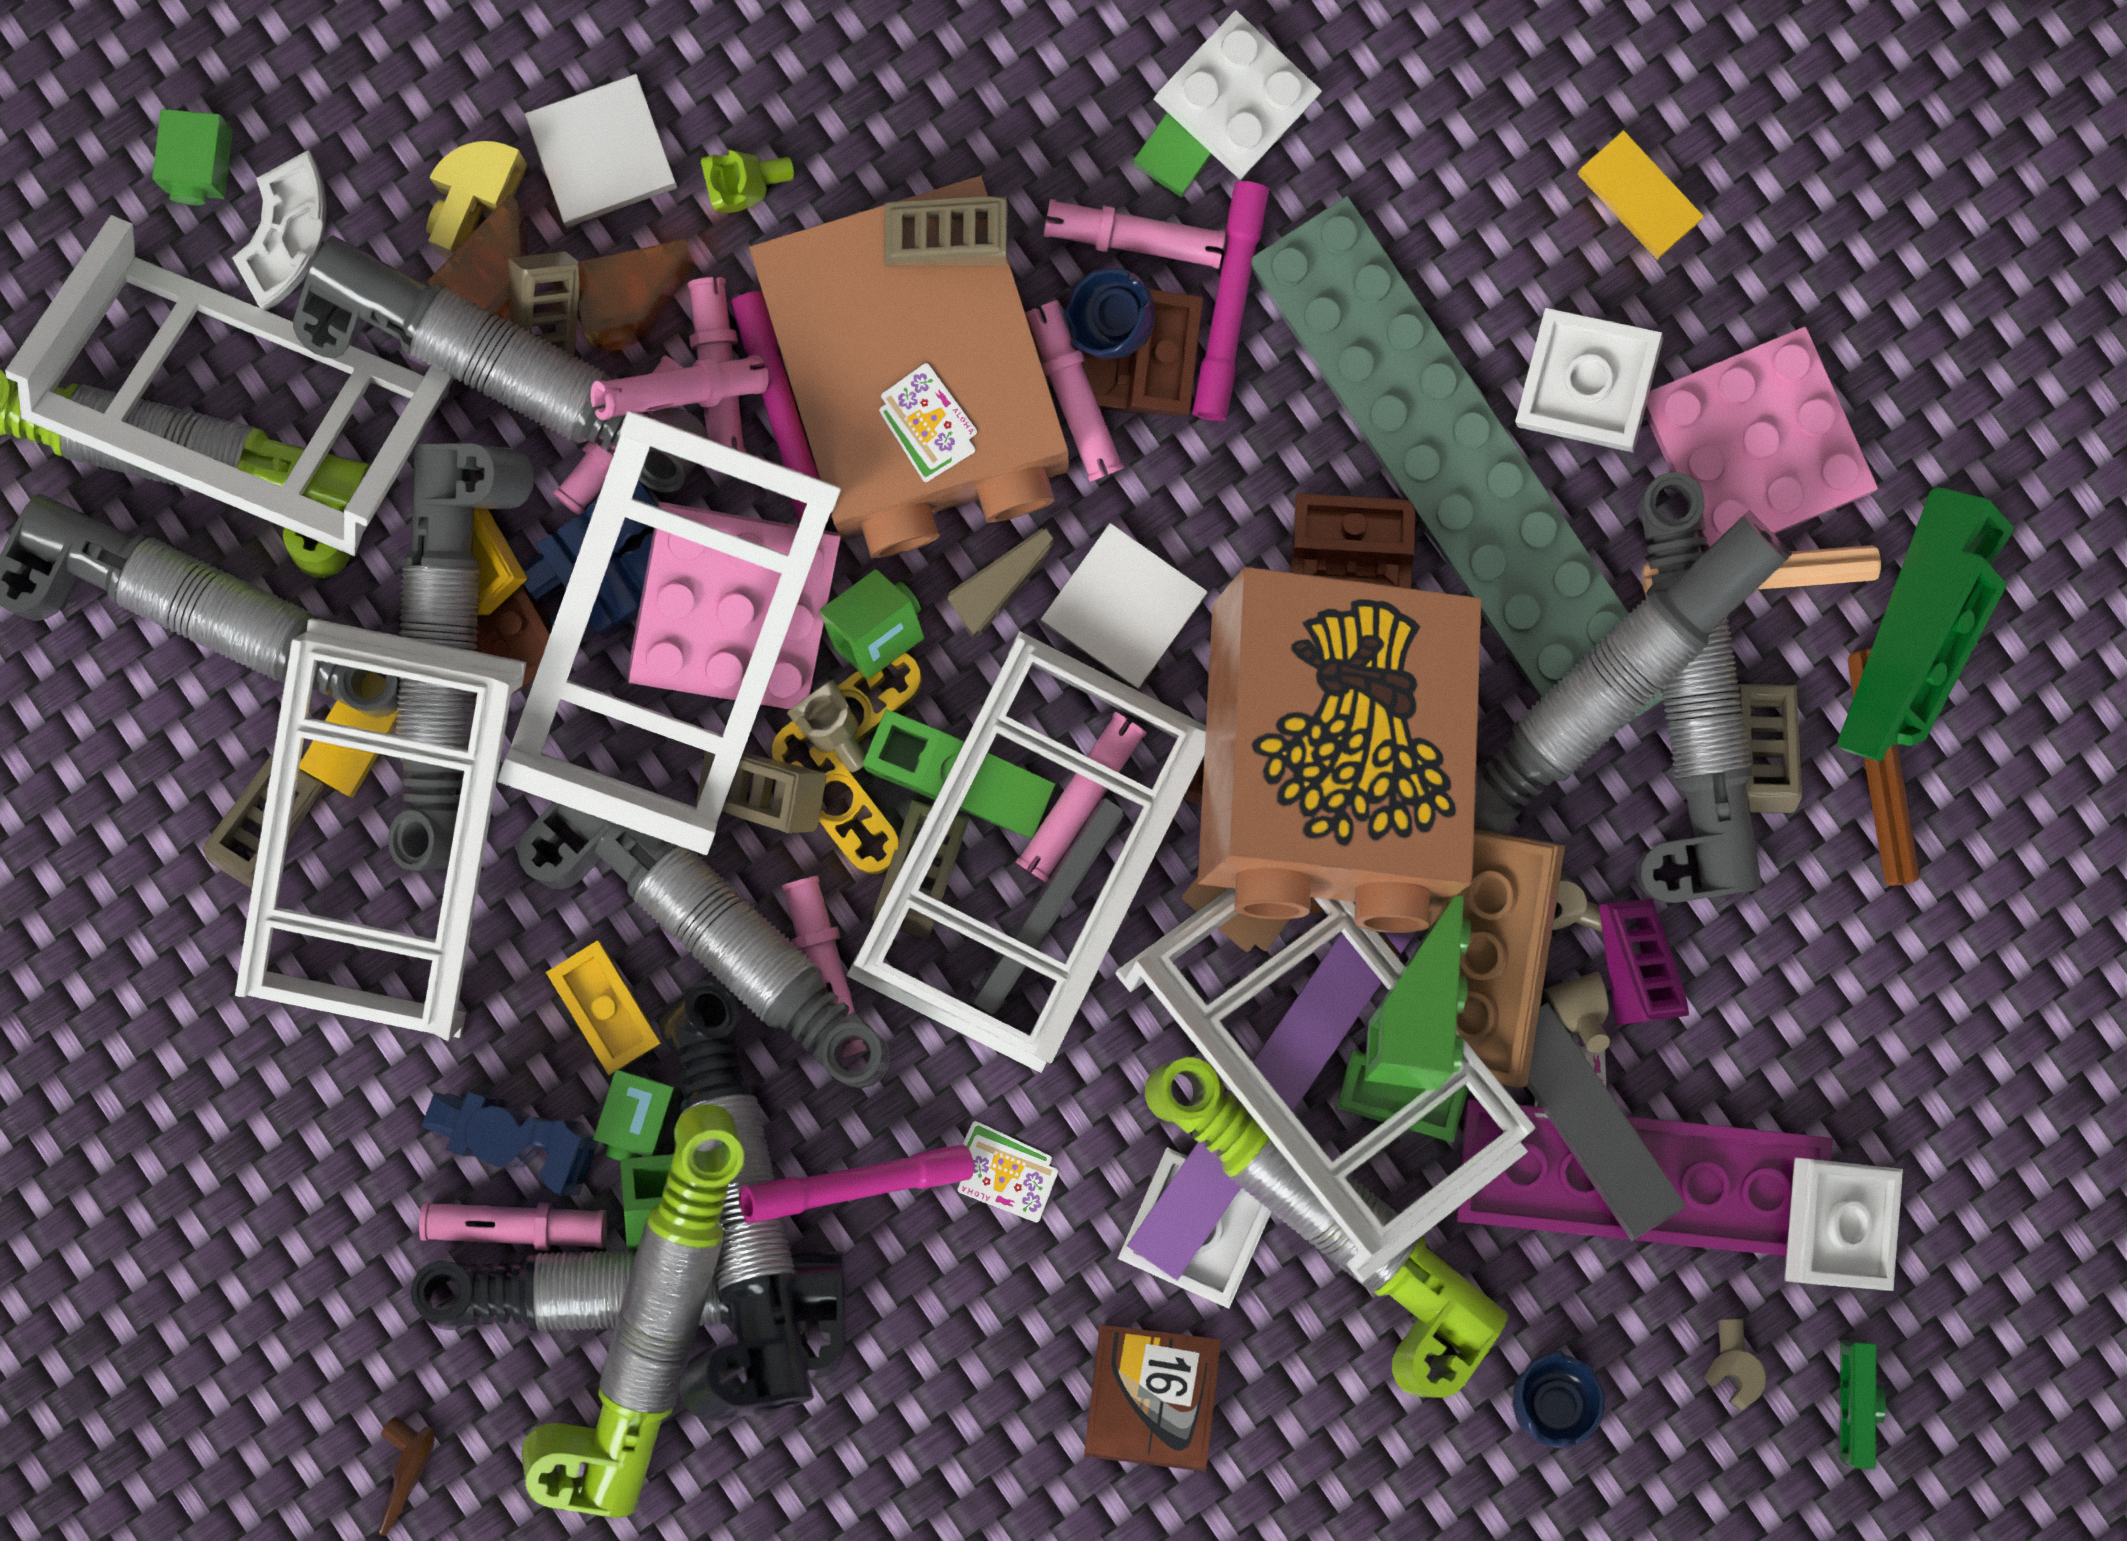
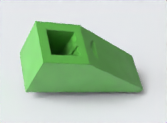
M885 709L862 765L868 773L936 800L965 742ZM987 753L959 810L1033 839L1056 784Z
M1455 895L1439 913L1368 1021L1366 1081L1437 1091L1454 1072L1457 1073L1459 1071L1464 1054L1463 1036L1456 1035L1457 1013H1462L1467 997L1466 977L1459 976L1460 955H1465L1471 934L1470 920L1463 918L1464 896Z

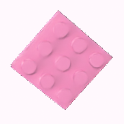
M1806 326L1649 392L1644 413L1670 472H1682L1693 477L1703 491L1705 497L1703 511L1705 530L1698 532L1699 537H1707L1708 545L1703 546L1705 552L1748 510H1751L1773 534H1777L1878 490Z
M659 502L658 508L785 554H789L799 527ZM654 528L626 677L628 683L736 700L781 573ZM823 531L760 705L791 709L810 695L824 624L819 610L828 603L840 536L836 532Z

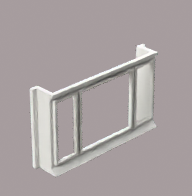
M110 215L5 370L6 378L18 383L21 419L352 556L356 555L365 529L442 399H446L448 396L449 387L454 380V376L449 377L448 373L444 374L443 370L438 371V367L433 368L432 364L425 376L353 346H349L343 355L336 358H324L314 354L298 340L292 321L136 258L133 224L113 215ZM127 282L177 302L105 413L53 393ZM197 311L351 374L282 487L125 423ZM370 383H374L411 400L349 501L344 513L302 496Z
M628 410L619 434L621 435L513 742L505 757L497 782L708 855L719 816L830 512H833L841 487ZM650 446L807 503L789 554L633 499L632 496ZM625 517L781 573L723 735L567 680ZM560 699L716 754L697 808L541 753Z
M313 618L308 620L307 631L292 639L235 996L245 997L248 995L435 1034L446 1041H449L452 1037L460 1038L462 1036L466 1012L457 1011L510 698L511 694L523 685L526 662ZM320 660L477 692L468 750L307 718L316 661ZM304 738L464 771L436 940L277 907ZM273 928L432 960L425 1004L268 972L267 965Z
M1019 631L1008 652L1009 655L859 954L856 955L846 976L1042 1073L1046 1062L1052 1063L1205 755L1206 725ZM1031 665L1177 739L1152 789L1006 716ZM997 733L1143 806L1065 964L918 891ZM909 908L1056 981L1030 1036L883 963Z
M1229 888L1119 968L1115 974L1129 992H1132L1146 982L1358 1248L1359 1251L1346 1264L1359 1281L1363 1283L1523 1157L1528 1151L1521 1144V1141L1536 1127L1464 1040L1463 1060L1457 1073L1454 1072L1437 1091L1427 1089L1334 1162H1331L1220 1021L1340 932L1344 934L1388 990L1405 966L1376 931L1363 929L1355 924V905L1353 902L1314 898L1327 913L1328 917L1207 1006L1172 962L1239 914L1235 910V888ZM1466 1085L1504 1133L1383 1227L1345 1177Z

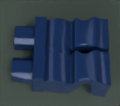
M638 480L632 498L658 507L642 482ZM597 502L591 503L585 512L574 517L553 535L550 534L536 544L541 553L523 568L528 578L523 584L538 603L562 586H565L567 589ZM625 517L581 643L590 640L597 634L608 639L618 632L621 627L638 618L654 527ZM637 534L646 535L640 547L633 551H627L629 541ZM557 615L550 619L552 625H554Z
M468 1091L466 1098H462L451 1093L445 1095L440 1092H434L422 1127L451 1137L446 1150L461 1156L478 1157L481 1161L494 1166L525 1167L545 1149L547 1158L540 1171V1175L546 1186L559 1196L580 1195L599 1143L593 1140L594 1135L586 1130L583 1122L531 1117L530 1114L521 1109L503 1107L505 1099L488 1093Z

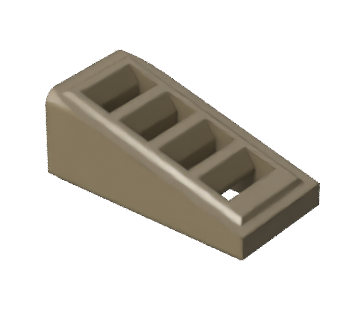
M966 197L885 203V266H1007V197ZM903 218H915V248L903 249ZM927 218L939 219V247L927 248ZM952 219H963L962 246H951ZM976 219H988V244L976 245Z
M566 251L508 258L510 313L513 326L518 324L519 329L524 327L525 331L529 330L530 334H532L533 326L556 324V332L537 334L535 337L540 336L541 340L545 339L546 343L551 342V345H556L557 349L562 348V352L567 350V353L572 354L574 357L580 286L579 261ZM554 282V290L535 292V284ZM555 303V311L533 314L534 305Z
M1040 529L948 593L949 606L974 641L983 635L1050 554V550L1053 548V537L1047 529Z
M1736 684L1740 687L1736 692L1741 694L1738 698L1742 701L1740 707L1743 710L1740 714L1744 716L1742 720L1745 722L1743 726L1746 728L1744 732L1747 734L1745 738L1748 740L1746 744L1749 746L1747 750L1750 752L1748 756L1751 758L1749 762L1752 764L1750 766L1752 776L1746 783L1750 812H1795L1802 799L1797 685ZM1750 708H1782V717L1751 716ZM1751 732L1782 733V740H1753ZM1752 757L1782 758V765L1753 764ZM1753 782H1780L1782 785L1754 784Z
M705 751L696 804L699 802L716 755ZM743 752L731 784L729 797H726L721 812L787 833L813 832L816 830L819 822L826 775L802 766ZM752 772L754 773L749 802H747L746 799L750 782V776ZM775 779L776 785L772 807H769L773 780Z
M274 752L202 846L205 857L211 864L250 889L253 887L260 839L244 830L243 827L247 821H250L262 829L264 812L258 809L257 805L261 799L265 802L267 799ZM300 768L296 785V792L299 795L293 804L287 844L324 788L322 782ZM234 841L254 854L249 862L229 850Z
M915 800L911 802L898 839L899 848L894 851L872 918L874 922L907 858L908 850H911L918 836L914 834L916 826H923L932 808L930 805ZM956 814L946 834L950 836L948 845L941 844L935 858L942 860L941 866L931 865L924 878V881L934 884L933 889L930 891L920 887L918 891L942 902L969 818ZM909 908L898 931L922 939H929L935 920Z

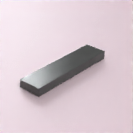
M1108 799L1100 800L1049 877L1047 883L1044 882L1009 935L1010 937L1037 950L1124 816L1122 813L1123 809ZM998 952L968 1001L989 1014H992V1012L996 1013L1026 966Z
M1547 1002L1539 1009L1527 1087L1632 1242L1681 1212L1686 1205L1550 1004Z

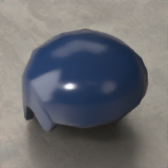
M1111 267L1092 271L1075 286L1068 307L1064 311V317L1073 338L1070 340L1071 343L1082 351L1106 360L1127 357L1146 344L1154 330L1156 309L1151 292L1140 276L1126 269Z
M1552 1351L1530 1361L1514 1382L1511 1405L1516 1422L1529 1437L1538 1443L1552 1448L1568 1449L1591 1438L1604 1418L1605 1392L1590 1364L1565 1355L1563 1351Z

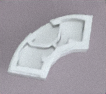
M309 150L256 178L263 198L261 223L251 242L232 257L261 310L268 311L278 305L301 283L310 270L322 243L326 223V195L319 168Z

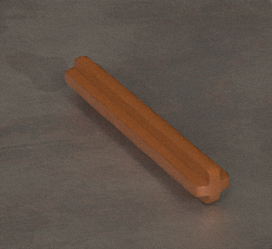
M1871 649L1856 651L1850 654L1847 659L1853 696L1857 690ZM1898 744L1888 748L1885 753V759L1880 762L1864 757L1884 881L1889 886L1911 884L1918 881L1920 877Z

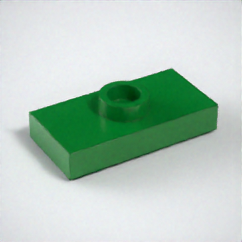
M1842 1340V1343H1840L1839 1460L1852 1468L1876 1469V1423L1884 1422L1886 1412L1883 1386H1876V1344L1863 1340Z

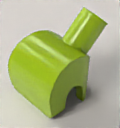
M728 150L729 155H711L701 158L710 202L713 209L718 213H733L747 209L763 200L766 195L767 184L792 181L794 178L793 164L789 157L760 161L757 155Z

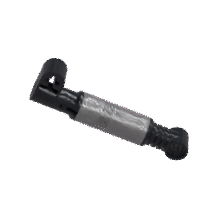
M703 980L692 985L663 1008L659 1018V1030L663 1040L677 1055L681 1056L677 1060L680 1070H685L681 1073V1080L683 1084L688 1086L684 1088L685 1098L679 1105L681 1115L689 1108L699 1104H715L725 1108L733 1116L744 1151L743 1166L738 1175L729 1184L728 1194L725 1198L723 1211L721 1212L720 1223L725 1230L723 1244L714 1271L716 1273L715 1278L717 1279L716 1284L719 1285L717 1289L719 1290L720 1298L731 1307L738 1343L721 1347L693 1362L684 1371L680 1381V1391L685 1406L693 1415L703 1420H721L782 1410L814 1399L791 1291L797 1283L794 1275L796 1272L793 1269V1259L790 1257L792 1254L789 1251V1241L786 1239L788 1236L785 1233L783 1217L748 1223L740 1210L739 1193L743 1186L773 1181L775 1176L772 1174V1164L769 1162L771 1158L768 1156L769 1152L766 1145L767 1141L764 1138L766 1135L763 1133L762 1117L759 1115V1105L756 1103L758 1100L755 1097L754 1089L744 1082L742 1075L738 1074L742 1070L739 1060H734L739 1056L737 1047L732 1045L735 1042L733 1030L736 1028L740 1018L739 1004L729 988L713 980ZM693 1010L702 1016L705 1026L696 1019ZM708 1139L702 1141L696 1149L699 1151H711L721 1145L722 1141ZM742 1371L745 1372L746 1381L734 1388L727 1383L721 1384L722 1381Z
M613 1250L611 1253L609 1251L605 1253L603 1251L599 1253L597 1251L593 1253L590 1251L579 1253L577 1251L574 1254L572 1252L568 1254L566 1252H563V1254L558 1252L556 1255L553 1252L550 1255L548 1253L544 1255L539 1253L528 1255L521 1263H513L512 1270L510 1271L507 1263H499L497 1271H494L492 1264H483L481 1272H479L477 1264L457 1265L454 1262L440 1260L429 1263L420 1269L413 1279L411 1287L412 1303L425 1320L436 1328L444 1330H454L465 1325H478L479 1317H482L484 1325L493 1324L495 1317H497L499 1324H508L510 1316H513L515 1324L522 1323L530 1331L539 1330L542 1332L544 1329L546 1331L550 1329L552 1331L556 1329L558 1331L562 1329L565 1331L576 1329L578 1331L580 1328L583 1330L586 1328L597 1330L599 1327L602 1330L605 1327L607 1329L611 1327L615 1329L637 1251L631 1250L628 1252L625 1250L622 1252L619 1250L615 1252ZM843 1251L791 1253L792 1255L790 1256L793 1259L792 1264L796 1272L794 1275L797 1282L791 1291L795 1313L837 1312V1320L818 1321L822 1339L830 1342V1345L820 1347L819 1357L809 1358L805 1347H803L810 1378L817 1379L830 1375L838 1369L844 1360L846 1321ZM715 1272L713 1273V1279L699 1326H702L703 1323L706 1326L709 1323L712 1326L715 1323L719 1326L721 1323L730 1324L733 1321L730 1305L720 1298ZM443 1282H457L460 1285L461 1292L456 1304L445 1310L434 1309L431 1297L435 1288ZM798 1321L801 1341L803 1343L809 1339V1328L806 1321Z

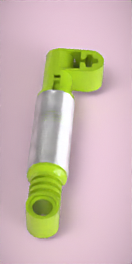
M0 369V435L10 436L13 434L16 438H28V440L36 443L42 441L43 444L51 446L56 455L68 460H76L97 467L117 470L118 472L128 473L137 477H146L149 480L162 481L165 484L168 482L171 485L176 484L178 487L183 486L21 419L18 383L6 378V374ZM75 383L66 388L56 387L53 392L101 413L106 412L117 395L113 391H105L96 387L93 388ZM144 399L138 401L125 423L280 487L284 485L306 449L270 440L265 431L253 426L250 427L236 422L232 423L230 420H221L218 417H209L206 414H196L193 411L188 412L185 409L181 410L178 407L174 408L165 404H157L154 401H145ZM327 454L302 496L344 513L345 508L371 465ZM284 527L283 539L295 565L304 574L313 578H328L338 574L346 567L351 557L350 554L318 542L314 551H310L306 544L307 540H316Z
M1185 1057L1159 1065L1154 1069L1145 1083V1098L1148 1107L1155 1116L1166 1122H1174L1186 1133L1194 1130L1192 1137L1199 1143L1205 1141L1204 1147L1210 1152L1217 1150L1216 1157L1222 1161L1223 1172L1232 1181H1235L1242 1189L1244 1188V1191L1249 1192V1195L1254 1196V1199L1258 1200L1264 1207H1268L1269 1211H1273L1274 1215H1277L1279 1219H1282L1288 1226H1291L1304 1239L1309 1240V1243L1315 1244V1248L1320 1249V1252L1326 1254L1330 1260L1334 1261V1263L1338 1264L1339 1267L1343 1268L1344 1271L1361 1283L1346 1264L1359 1251L1358 1248L1240 1100L1236 1102V1095L1231 1090L1224 1093L1226 1086L1219 1081L1217 1073L1209 1063L1199 1058ZM1177 1074L1185 1076L1191 1082L1193 1088V1097L1187 1106L1179 1104L1173 1098L1171 1092L1172 1081ZM1351 1175L1345 1177L1383 1227L1399 1215L1395 1210L1390 1209V1206L1385 1205V1202L1381 1201L1380 1198L1375 1197L1374 1193H1369V1189L1364 1188L1363 1184H1358V1180L1353 1179ZM1424 1235L1362 1283L1364 1287H1367L1369 1291H1373L1378 1296L1390 1295L1418 1318L1397 1347L1392 1358V1373L1395 1382L1404 1392L1415 1397L1446 1398L1461 1390L1499 1337L1508 1320V1313L1426 1247ZM1435 1332L1455 1347L1459 1354L1457 1356H1440L1446 1350V1347L1432 1337ZM1426 1356H1435L1431 1362L1432 1368L1437 1372L1435 1378L1427 1377L1431 1368L1424 1361Z
M699 1104L691 1107L680 1116L675 1126L674 1138L676 1149L663 1191V1197L659 1205L650 1209L649 1216L646 1218L600 1379L598 1395L603 1405L596 1429L564 1423H546L532 1430L522 1444V1462L526 1488L530 1497L538 1504L549 1508L607 1517L630 1516L636 1511L661 1421L672 1414L673 1407L678 1399L680 1381L689 1361L695 1335L713 1279V1273L723 1244L725 1229L720 1223V1217L725 1204V1198L728 1194L729 1184L738 1175L743 1166L744 1151L733 1116L723 1107L715 1104ZM708 1139L722 1141L721 1145L711 1151H699L696 1149L702 1141ZM581 1462H586L583 1476H577Z

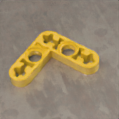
M904 653L890 663L896 670L901 669L903 666L910 669V672L905 676L908 688L899 694L892 687L877 697L878 700L886 705V707L877 714L874 712L868 697L857 689L856 686L867 680L871 691L874 690L885 680L882 671L875 674L869 680L857 671L838 685L845 699L857 700L864 708L863 722L858 727L856 734L853 735L857 742H860L878 728L885 709L897 713L919 694L922 685L921 671L916 661L909 654ZM793 721L782 728L775 736L772 744L773 760L785 762L784 758L790 753L789 747L786 745L789 739L796 737L800 742L809 740ZM813 746L809 753L820 769L824 767L828 760L835 766L834 770L824 773L826 775L825 786L832 782H841L850 787L853 793L852 806L846 813L832 816L826 814L821 809L819 822L849 861L860 871L876 874L888 870L894 851L899 848V838L895 830L847 770L835 751L822 752ZM798 761L791 763L803 767V765ZM864 807L868 808L872 814V817L861 821L870 834L876 837L885 833L889 839L882 846L887 855L878 862L872 856L865 857L863 860L858 857L857 852L861 850L863 845L852 829L848 831L845 838H842L837 832V828L853 822Z

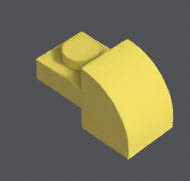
M493 141L473 142L454 149L437 164L429 178L440 193L448 196L445 201L438 200L433 206L427 221L426 232L431 234L428 242L438 255L458 263L461 262L482 210L505 218L527 167V163L518 149Z

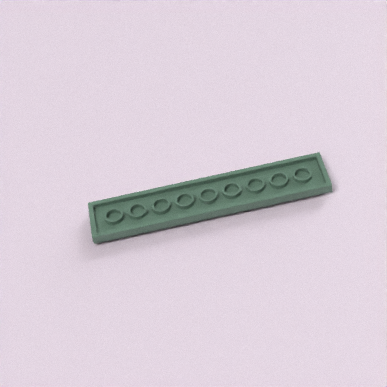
M1346 196L1254 255L1251 271L1404 500H1409L1415 507L1416 518L1469 597L1481 598L1482 616L1538 700L1541 701V697H1545V693H1549V689H1554V685H1558V680H1562V676H1567V672H1571V668H1575V664H1580V659H1584V655L1591 654V649H1596V644H1601V639H1607V634H1611V630H1615V626H1619V621L1624 622V617H1628V611L1349 197ZM1660 688V694L1654 693L1655 699L1649 698V704L1644 703V709L1636 712V717L1631 716V721L1664 700L1661 693L1662 688Z

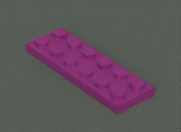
M1466 1100L1460 1167L1504 1133L1477 1100ZM1518 1105L1536 1127L1521 1141V1144L1528 1152L1460 1205L1455 1212V1221L1630 1240L1549 1118L1535 1116L1534 1113L1545 1114L1541 1107ZM1626 1116L1686 1205L1681 1212L1636 1239L1637 1241L1787 1256L1795 1158L1831 1161L1833 1138Z

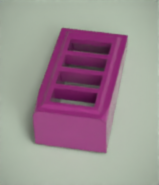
M1653 899L1599 905L1616 1025L1689 1016L1686 995ZM1636 918L1638 930L1627 931L1623 920ZM1640 942L1642 954L1635 955L1631 943ZM1640 966L1644 967L1645 978L1642 977Z

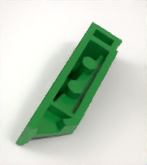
M1940 487L1933 488L1929 492L1837 741L1839 747L1844 751L1880 762L1885 759V753L1889 747L1896 744L1914 746L1926 740L2007 586V583L1991 567V564L2011 536L2014 527L1989 499Z

